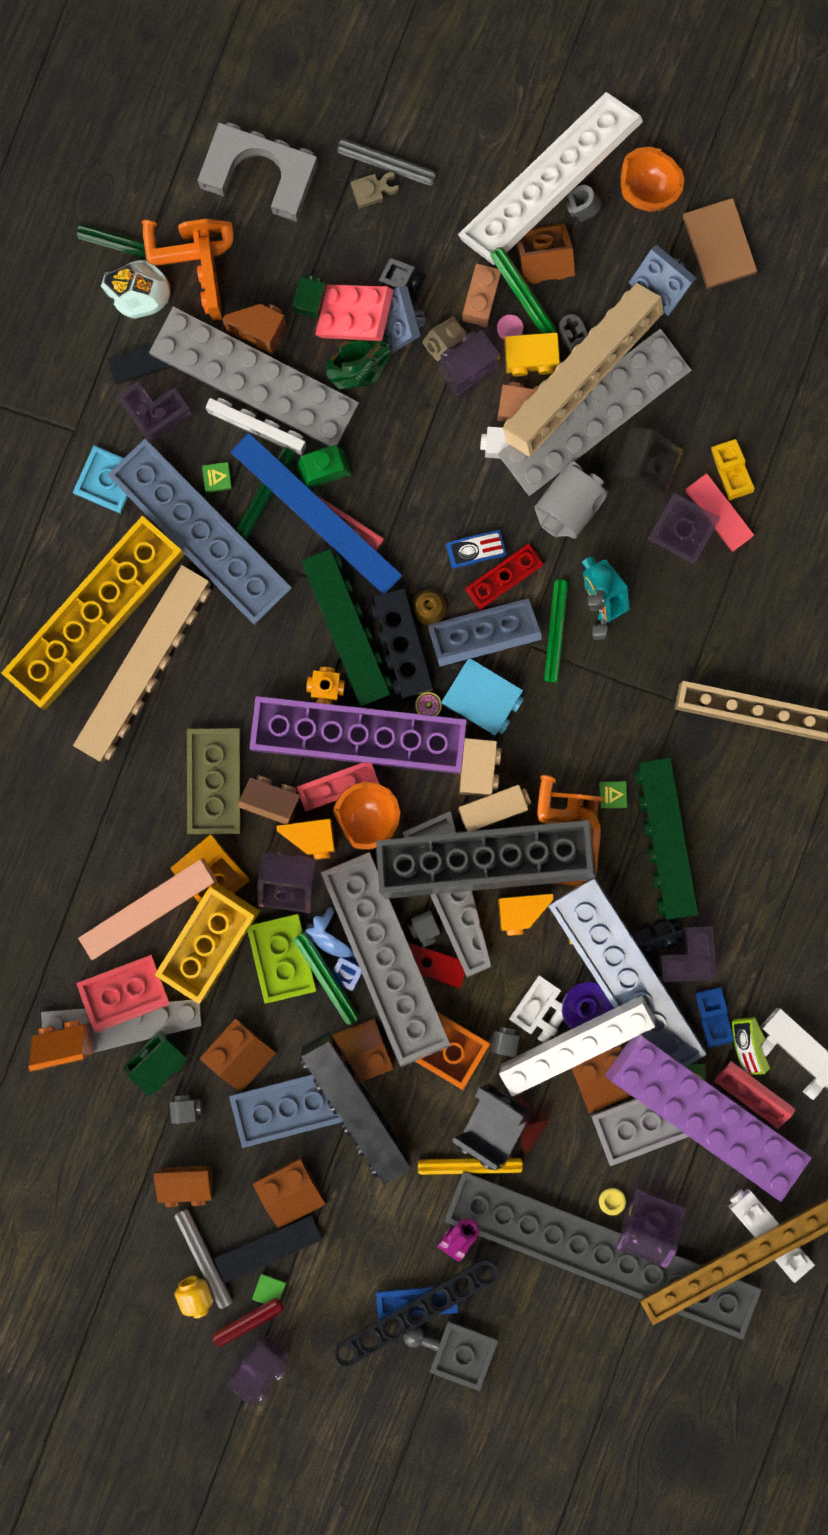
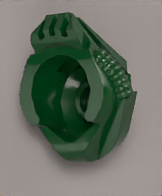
M383 336L382 341L352 339L343 341L338 345L339 351L331 356L326 363L327 377L338 389L366 387L376 383L391 355L389 339Z

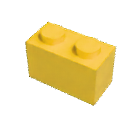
M557 333L505 336L506 373H512L513 376H525L531 371H538L542 375L554 373V370L560 363Z

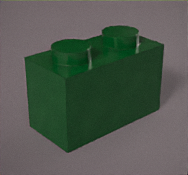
M160 1030L123 1066L127 1077L150 1097L154 1092L163 1088L166 1080L173 1073H177L182 1069L187 1057L182 1049Z

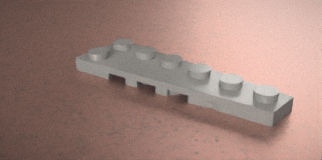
M449 811L402 833L405 838L451 834L456 833L451 812ZM472 891L431 894L430 896L467 978L490 968L491 963Z
M193 1000L170 1001V1005L94 1033L85 1008L41 1012L42 1028L54 1026L56 1031L64 1029V1023L80 1020L81 1025L88 1023L95 1053L151 1039L160 1030L167 1035L202 1026L201 1004Z

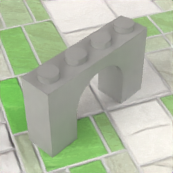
M218 123L198 178L199 187L225 196L233 171L241 161L252 156L269 158L281 170V180L271 205L272 213L297 222L318 166L317 157L314 156V153L304 148L299 150L290 148L288 143L281 140H275V142L267 140L263 134L251 131V133L244 132L233 123H226V125Z

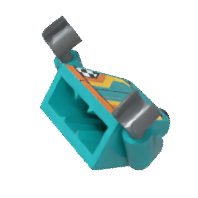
M588 557L580 564V567L584 571V585L589 594L588 605H590V611L599 610L598 620L601 622V624H593V639L603 640L607 637V623L630 610L628 588L607 560L597 563L593 557Z

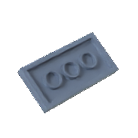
M529 598L428 625L439 666L542 640Z
M312 1074L229 1096L242 1148L341 1123L342 1119L338 1114H333L328 1105L329 1099L324 1092L321 1094L318 1091Z

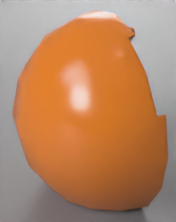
M643 147L637 148L626 155L621 172V190L627 202L637 209L654 212L664 210L678 199L684 186L683 172L671 157L662 152V149Z
M361 782L349 786L339 795L333 808L336 820L345 837L353 847L358 849H372L376 847V841L389 840L399 825L400 809L397 799L389 789L378 783Z

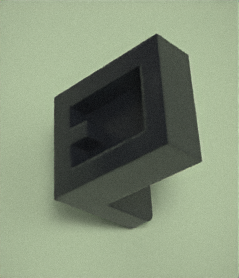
M390 258L378 281L392 289L407 286L410 299L414 300L417 293L422 289L425 277L414 266Z

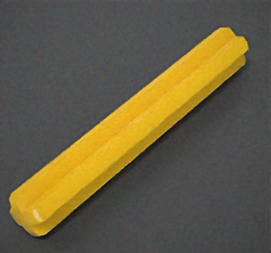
M477 1158L420 1159L418 1161V1173L421 1175L462 1174L463 1171L469 1174L520 1173L523 1170L521 1158H509L507 1164L497 1170L485 1168Z

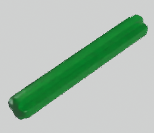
M502 247L493 250L490 253V257L541 334L556 333V327Z
M561 579L554 581L544 675V680L549 683H557L559 679L568 581Z
M302 932L293 939L294 943L345 1023L348 1025L353 1024L359 1019L356 1010L307 933Z

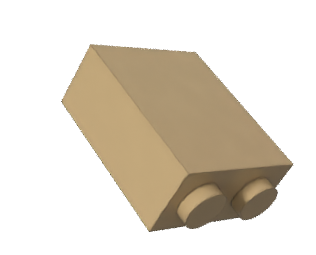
M519 785L461 806L458 808L466 832H471L528 811L527 806L531 802L526 789L521 790Z

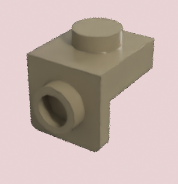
M453 316L432 328L422 342L435 360L440 361L447 352L464 343L469 338V335Z

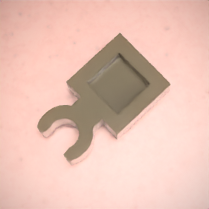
M386 173L378 181L375 174L351 181V187L358 208L382 202V193L396 194L399 191L398 185L393 187L387 185L389 180L395 179L394 173Z

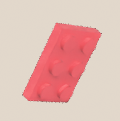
M327 285L315 335L331 339L382 341L394 290L383 286Z
M151 955L76 983L94 1033L170 1005L160 978L155 976L157 969Z

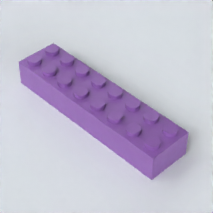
M256 696L250 750L460 774L466 720Z
M641 1035L628 1041L604 1075L779 1201L784 1199L811 1160V1157Z

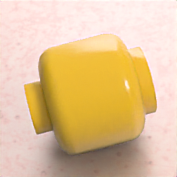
M197 1276L187 1277L180 1281L175 1291V1298L182 1314L185 1316H193L194 1318L205 1316L214 1301L207 1282Z

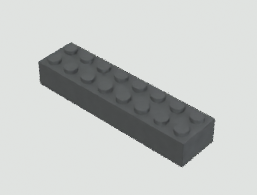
M589 820L376 841L379 893L385 899L596 879L593 833Z

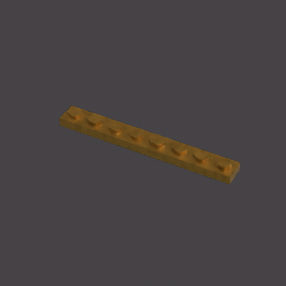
M828 1198L641 1298L640 1302L652 1324L659 1323L828 1232Z

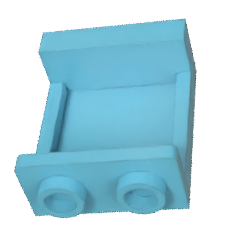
M468 659L441 704L495 737L498 732L500 734L504 733L510 723L506 718L511 710L517 712L524 698L520 697L523 690L474 660Z

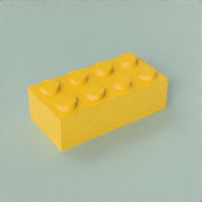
M217 882L214 883L205 893L155 976L200 1004L209 994L260 910Z

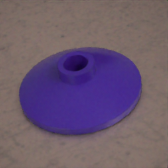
M582 982L573 986L565 995L562 1003V1016L566 1025L571 1030L612 1010V1004L600 985L594 982ZM586 1002V1009L581 1011V1004Z

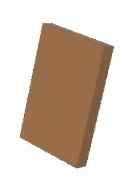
M733 198L683 214V219L707 289L756 274L757 269Z

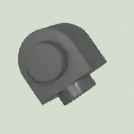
M580 185L567 194L569 198L567 203L568 211L572 217L576 216L580 222L593 217L601 208L600 197L587 185Z
M431 910L411 918L412 924L408 926L414 940L419 938L423 948L438 942L436 937L440 936L441 933Z
M500 1026V1031H493L490 1052L516 1057L520 1035H515V1029Z
M190 1095L174 1096V1101L169 1102L171 1124L199 1121V1115H203L201 1099L190 1100Z

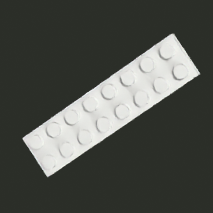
M606 92L458 234L460 239L494 265L495 263L490 257V253L498 247H502L507 253L643 122L641 116Z

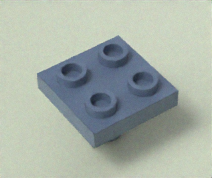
M655 245L629 284L634 286L638 283L661 296L663 312L669 316L694 283L696 277L685 269L683 262L679 264V259H673L658 245Z
M400 286L394 289L383 335L389 339L391 354L420 337L418 327H422L426 320L425 317L417 318L424 315V312L422 310H413L407 286Z

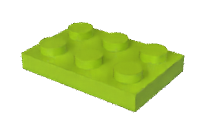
M299 914L254 924L248 930L265 1004L316 992L312 969L293 941L298 934L303 932Z

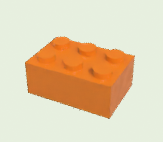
M436 1011L450 1047L415 1062L463 1090L488 1049L490 1042Z

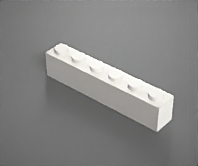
M643 995L502 1063L499 1074L510 1095L514 1096L654 1028L655 1018Z

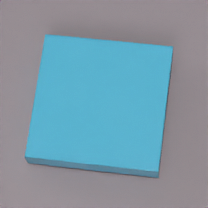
M94 445L73 493L122 514L129 497L107 474L124 458Z

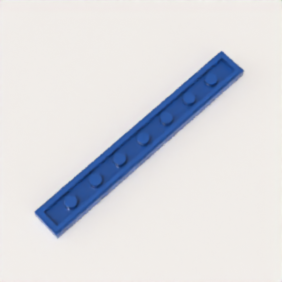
M249 433L231 451L234 457L382 594H386L402 577L394 567Z

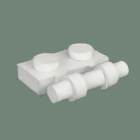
M538 976L509 1019L530 1034H532L536 1026L540 1027L543 1031L537 1039L543 1043L549 1041L552 1036L555 1037L558 1033L557 1028L563 1021L562 1003L555 1000L561 990L541 976ZM551 1006L556 1009V1012L547 1023L542 1018Z

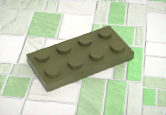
M240 728L187 729V834H241V808L237 806L241 798Z

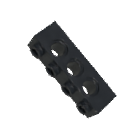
M405 589L375 596V604L371 605L374 619H380L382 629L378 630L381 644H387L389 654L385 655L388 669H394L397 678L392 680L395 694H401L402 700L420 696L423 693L433 692ZM390 614H398L402 620L398 626L392 627L387 624L386 619ZM397 639H405L409 646L407 650L398 652L393 647L394 642ZM405 664H412L416 672L411 677H405L400 672L401 667Z

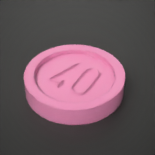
M505 315L498 322L497 332L503 340H505V336L522 335L523 323L515 315Z

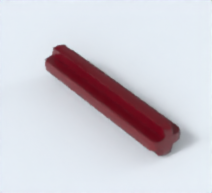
M274 1298L218 1330L212 1336L214 1343L217 1347H222L282 1313L284 1309L283 1303L279 1298Z

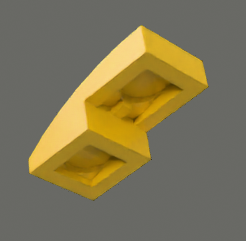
M734 439L711 447L728 499L732 500L753 493L754 486L745 467V459L737 440Z

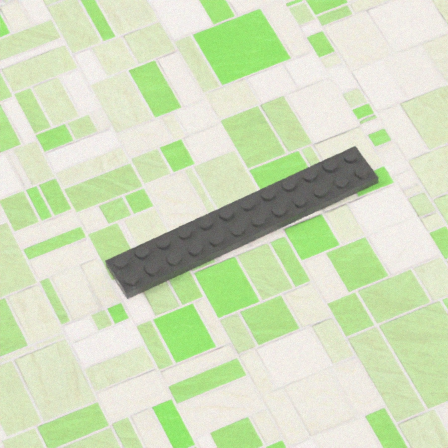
M464 1171L444 1219V1222L456 1226L461 1219L468 1220L471 1218L478 1223L477 1227L481 1237L638 1299L703 1266ZM737 1280L676 1314L743 1340L762 1289L742 1280Z

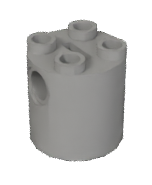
M570 461L534 507L541 527L554 537L568 536L573 539L577 538L609 493L602 486L604 482L593 473L588 476L582 472V467L574 461Z

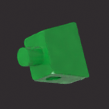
M337 445L303 455L297 464L302 483L309 489L352 475L345 452Z

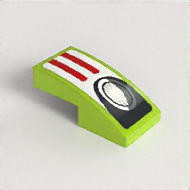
M755 1017L734 1019L732 1021L734 1044L742 1070L749 1075L765 1074L770 1069V1066L760 1047L765 1038Z

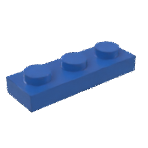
M435 1286L376 1291L378 1319ZM435 1292L431 1297L432 1303L436 1306H443L447 1301V1296L443 1292ZM456 1304L440 1314L458 1313V1305ZM414 1305L410 1307L408 1314L410 1317L423 1316L424 1311L422 1307Z

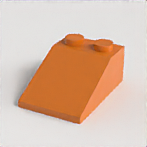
M80 1020L64 1023L65 1028L56 1031L54 1026L38 1029L39 1034L32 1036L29 1070L34 1071L69 1063L94 1055L88 1023L81 1025Z

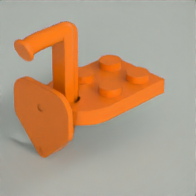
M201 219L181 223L178 228L182 239L194 240V243L157 248L155 240V227L157 223L152 220H142L147 261L157 266L201 259V266H197V273L202 289L205 288V291L200 292L202 306L205 309V314H210L212 321L223 320L214 257H218L231 247L234 240L232 222ZM222 233L223 240L211 242L210 237Z
M542 775L540 777L542 781L537 812L540 822L554 824L589 820L592 826L597 876L601 834L597 816L599 802L604 801V797L552 792L553 783H556V779L551 776ZM551 797L568 798L567 808L563 810L550 808ZM584 800H588L587 808L580 807L583 806ZM587 880L553 884L578 886Z

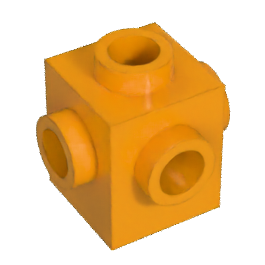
M320 667L319 671H313V677H308L306 692L311 693V698L316 700V703L332 705V702H338L339 696L344 695L345 680H340V673H335V668ZM324 680L330 682V687L327 690H323L320 687V683Z

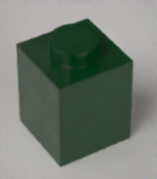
M310 275L307 278L300 277L292 305L293 313L319 319L326 291V284L322 282V279Z

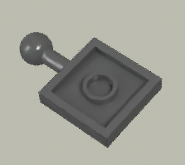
M449 1320L441 1341L424 1335L420 1327H416L403 1335L404 1342L409 1347L416 1348L422 1345L437 1351L430 1368V1373L477 1391L481 1390L498 1343L497 1338Z

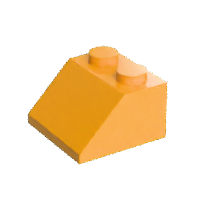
M330 819L277 826V831L306 854L313 855L315 860L331 858L330 853L336 852L333 826Z
M211 834L170 868L177 875L204 858L218 880L217 883L233 894L250 881L247 875ZM209 887L193 897L200 903Z
M553 894L498 899L501 931H506L508 936L524 934L523 929H529L552 902Z

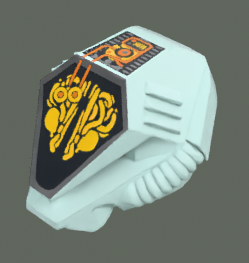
M147 260L133 261L126 266L105 273L101 285L107 295L115 300L114 305L125 316L133 319L160 311L168 303L171 294L170 284L165 275Z

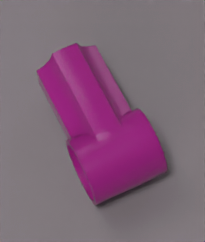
M471 1218L468 1220L461 1219L453 1229L450 1227L446 1231L437 1247L457 1262H460L480 1234L477 1227L478 1223Z

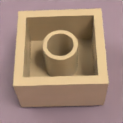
M465 738L459 794L488 797L492 795V791L497 792L499 775L494 774V766H499L501 758V748H496L497 741Z

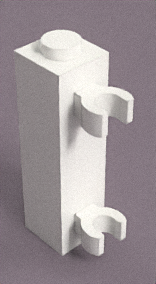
M776 1008L760 1026V1029L768 1035L760 1047L766 1057L774 1046L778 1044L805 1068L815 1079L803 1092L810 1099L814 1100L824 1087L828 1089V1051L783 1010Z
M741 1189L730 1198L732 1203L728 1207L754 1237L779 1225L749 1189L745 1191ZM800 1247L775 1260L794 1283L815 1266Z

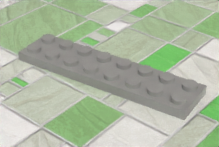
M175 307L171 309L149 352L150 355L328 447L338 445L359 405V402Z
M659 329L625 355L531 458L511 445H508L497 455L530 496L559 474L570 461L577 460L684 377L691 369L663 331Z
M370 852L321 872L400 1066H405L450 1047L448 1038L389 898L385 899L379 893L378 871Z

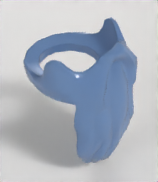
M331 907L323 917H314V925L307 924V929L304 933H307L312 943L323 951L343 958L353 955L352 951L344 943L324 931L334 913Z

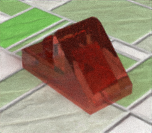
M522 1096L513 1098L530 1109L529 1101L523 1102ZM549 1118L527 1123L520 1137L524 1153L530 1152L548 1124Z

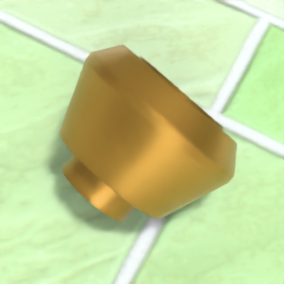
M423 590L416 594L412 600V614L421 624L429 625L440 622L446 614V601L435 590Z

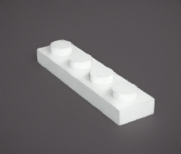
M218 398L217 401L209 399L206 405V410L209 414L303 455L306 443L302 440V435L291 430L288 433L281 431L278 424L267 419L264 422L255 419L256 415L246 409L237 411L231 408L232 404L224 399Z

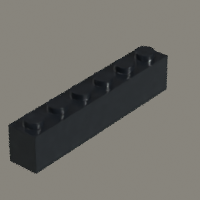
M329 1031L302 1046L300 1062L306 1072L310 1071L315 1078L316 1088L321 1094L325 1093L329 1099L328 1105L334 1115L338 1114L342 1119L341 1124L345 1133L348 1136L352 1135L355 1139L356 1149L360 1156H366L373 1176L375 1178L379 1177L382 1183L386 1184L411 1171L410 1155L332 1033Z

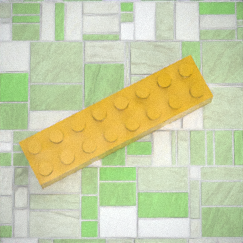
M141 516L1 673L36 705L46 710L185 554L144 516Z

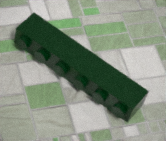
M329 549L302 560V565L360 707L364 708L389 698V690L393 689L388 675L382 676L379 666L383 665L378 651L372 652L369 645L373 638L368 626L362 627L359 618L363 617L358 602L352 603L349 594L353 593L348 578L342 579L339 570L343 569V565L338 554L333 555Z
M665 758L638 763L637 769L633 770L635 784L641 786L642 795L638 796L640 811H645L647 821L643 822L645 837H650L651 847L647 848L649 862L655 865L656 873L652 874L654 889H659L660 899L656 900L658 914L663 915L664 920L698 915L671 759Z

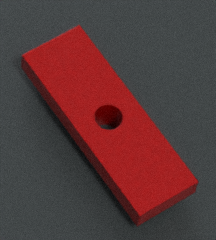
M528 543L466 587L465 591L478 609L482 610L543 567L544 564ZM501 573H507L509 575V579L503 581L500 579L499 575Z
M408 943L421 976L459 989L461 988L465 972L459 959ZM422 961H430L431 966L429 968H425L422 965Z

